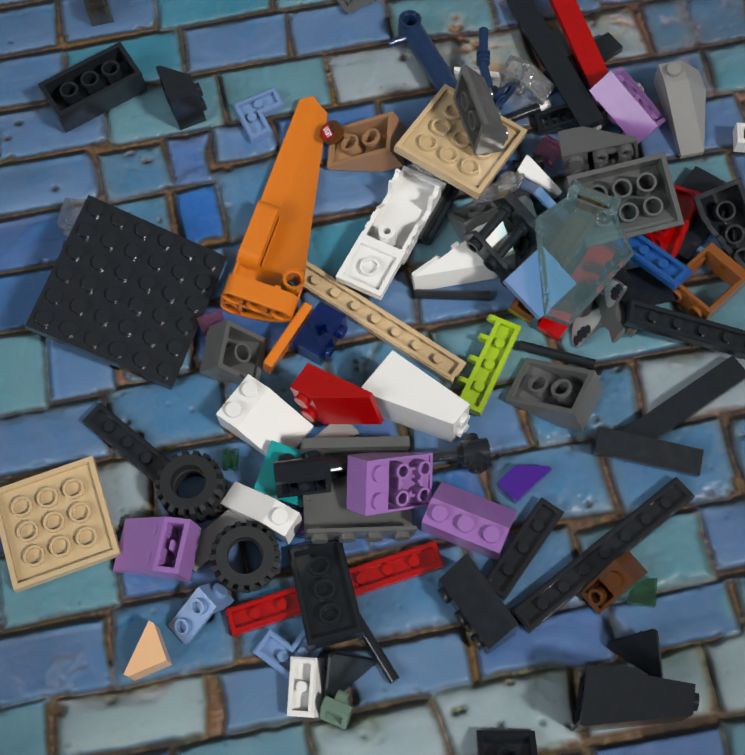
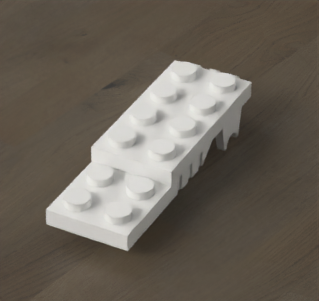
M413 162L408 167L403 166L401 170L396 168L392 180L388 182L386 197L376 207L375 212L373 211L370 221L366 223L364 231L359 235L338 271L336 281L381 300L401 264H405L419 239V234L447 187V183H444L442 179Z

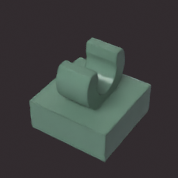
M339 689L335 699L325 696L321 705L319 719L346 730L352 712V706L347 705L349 693Z

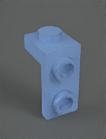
M217 581L198 586L169 623V627L185 645L189 644L213 613L229 608L234 599L228 594L226 587Z

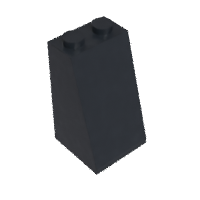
M587 664L579 677L573 732L581 733L681 722L698 710L699 693H695L696 684Z

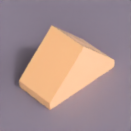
M148 621L123 674L134 681L172 665L160 628Z

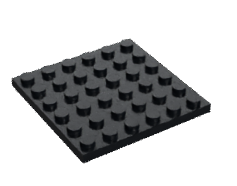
M88 195L28 318L25 329L171 390L228 257Z

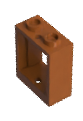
M712 242L686 266L692 270V276L705 264L731 287L709 307L682 284L674 291L671 289L675 296V302L682 304L691 316L709 320L745 286V269Z

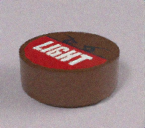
M335 120L327 122L320 130V138L327 145L336 144L344 135V128Z

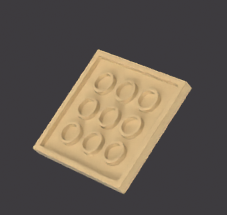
M444 84L396 143L394 152L478 200L524 139L527 129L501 115L503 126H506L508 129V140L505 142L503 151L474 156L453 100L455 89Z
M93 456L0 487V537L13 590L16 593L108 561L121 554L104 489Z

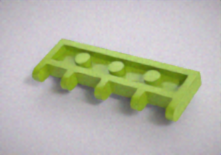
M489 314L486 319L494 325L490 335L480 333L477 338L480 342L485 343L480 356L477 357L470 354L467 358L469 363L475 365L469 379L459 376L457 379V383L464 386L460 398L470 404L469 412L481 417L522 327L492 314Z

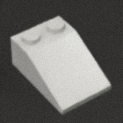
M249 374L216 413L221 426L264 456L267 454L271 440L297 449L301 444L302 438H306L313 429V425L270 388Z

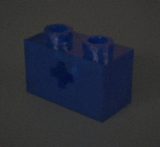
M319 302L293 341L295 353L321 366L325 359L329 360L333 355L334 345L338 339L342 340L347 333L346 315Z

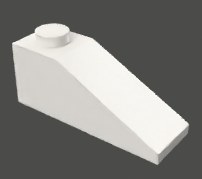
M236 481L220 503L244 519L253 521L257 525L258 523L264 525V528L270 530L273 536L288 545L303 523L300 513L277 499Z

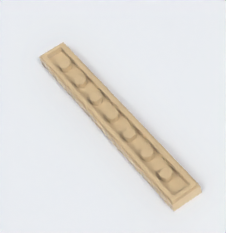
M307 261L305 284L303 287L305 291L452 385L466 367L467 362Z

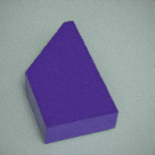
M516 465L497 482V486L516 504L551 472V468L549 466Z

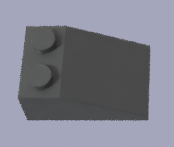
M526 358L505 397V401L560 427L583 432L604 388L594 370Z

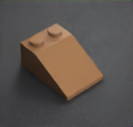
M391 111L343 125L344 135L342 139L336 144L329 145L327 168L329 170L384 172L403 167L404 157L395 153L394 147L405 134L406 127L396 114Z

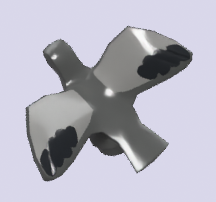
M607 277L604 288L594 286L591 289L593 300L598 304V308L592 310L585 317H575L573 319L572 337L576 348L582 346L601 327H606L609 330L612 343L617 342L625 334L631 338L638 330L624 326L626 312L620 300L625 294L627 286L615 278Z

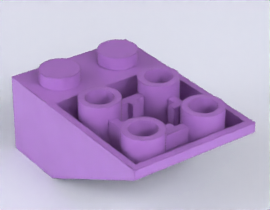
M369 452L348 455L346 509L369 516L427 507L432 498L433 453Z
M162 516L125 519L119 543L121 554L116 556L113 572L190 582L202 528L191 519Z

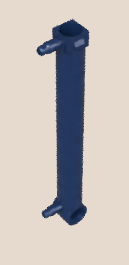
M414 10L403 11L399 15L398 36L387 41L388 47H396L406 43L437 93L444 84L455 89L457 80L422 26L421 15ZM509 159L492 180L491 184L494 188L512 181L515 169Z

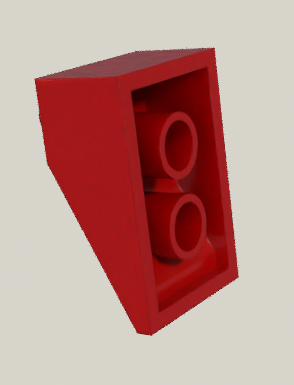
M310 363L306 364L290 386L295 397L294 400L302 410L301 414L312 422L317 420L323 424H382L384 421L373 393Z

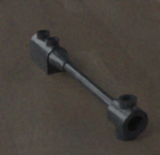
M476 433L466 434L463 440L459 441L456 449L432 452L433 462L457 460L462 467H467L468 471L472 474L485 472L491 462L488 439L479 438ZM316 450L309 451L305 454V458L294 459V456L290 453L280 455L278 461H273L277 498L331 492V480L347 476L348 458L321 456V453Z

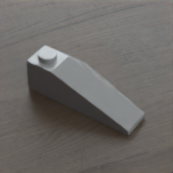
M682 60L658 64L653 83L680 159L703 155L706 88L699 70Z

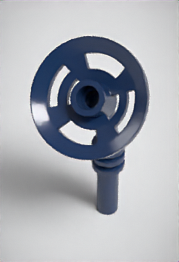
M481 27L479 28V50L476 52V65L479 67L481 76L485 78L488 88L492 89L495 106L500 108L512 96L518 83L511 81L499 88L496 85L493 86L488 67L490 65L488 28Z

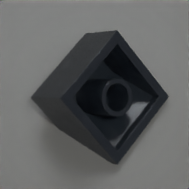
M160 65L157 66L156 70L164 95L180 131L206 121L204 111L207 110V106L202 97L203 92L199 83L194 84L190 74Z

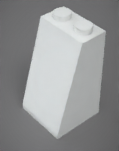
M393 350L361 387L373 393L383 418L453 443L457 436L459 438L463 437L470 426L468 424L470 419V404Z

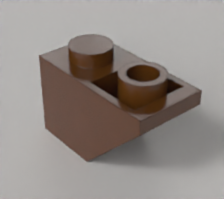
M628 551L616 558L580 594L599 615L630 590L648 571Z

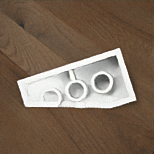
M503 221L486 239L495 251L508 237ZM487 223L476 227L474 230L479 233ZM456 241L451 245L452 249L442 257L435 256L411 273L414 290L436 289L494 279L498 276L485 267L482 258L467 247L466 241L461 244ZM513 247L503 257V260L512 269L515 266Z

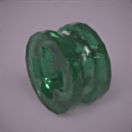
M225 447L223 449V471H228L229 468H232L233 471H238V448L229 450L228 447Z

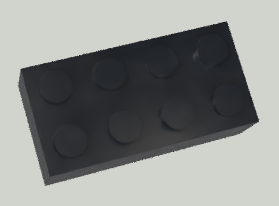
M121 42L38 83L47 104L66 133L147 91L141 71Z

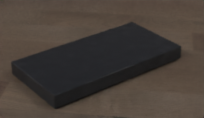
M695 166L681 187L704 192L725 183V181ZM697 209L676 257L686 264L689 263L710 233L701 221Z
M336 539L328 540L327 543L323 544L312 543L289 549L288 554L309 651L364 637L365 633L343 543Z

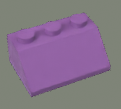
M622 66L610 70L589 90L594 103L599 107L603 106L608 112V119L614 125L618 124L623 130L622 135L637 137L638 144L667 121L665 116Z
M441 482L421 522V531L498 561L517 511Z

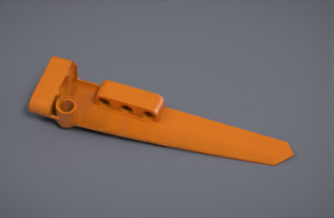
M314 96L299 99L262 197L256 205L236 258L237 263L233 273L229 274L223 289L220 307L231 314L266 322H290L293 318L305 284L307 255L324 142L320 138V130L326 124L328 114ZM295 281L298 283V286H291L287 282Z

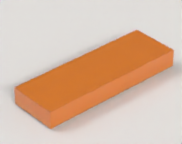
M306 302L301 305L263 361V371L269 375L273 373L311 317L313 306Z

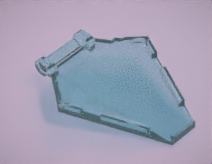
M576 179L571 181L566 198L534 220L544 317L566 326H570L606 287L615 274L634 255L617 215L621 197L617 195L609 196L581 185V181ZM577 195H581L598 203L604 204L607 206V209L594 205L582 199L577 198Z

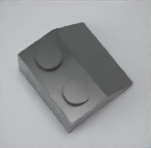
M224 320L209 326L199 373L225 383L241 384L248 374L259 381L267 338L230 320Z

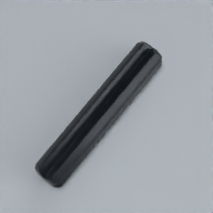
M448 184L418 236V241L426 246L431 244L459 193L458 188L451 184Z

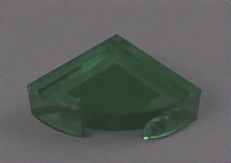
M649 578L637 583L629 592L626 604L654 608L656 606L658 578Z

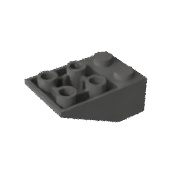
M584 126L558 131L566 177L639 159L637 137Z

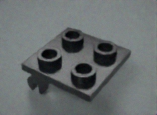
M615 260L614 267H612L610 261L605 265L606 271L609 273L608 278H615L627 286V290L620 300L625 312L627 302L630 299L651 305L675 300L671 289L642 267L625 270L619 260Z

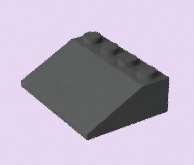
M665 152L566 177L563 183L570 211L588 186L609 200L583 240L585 249L684 225Z

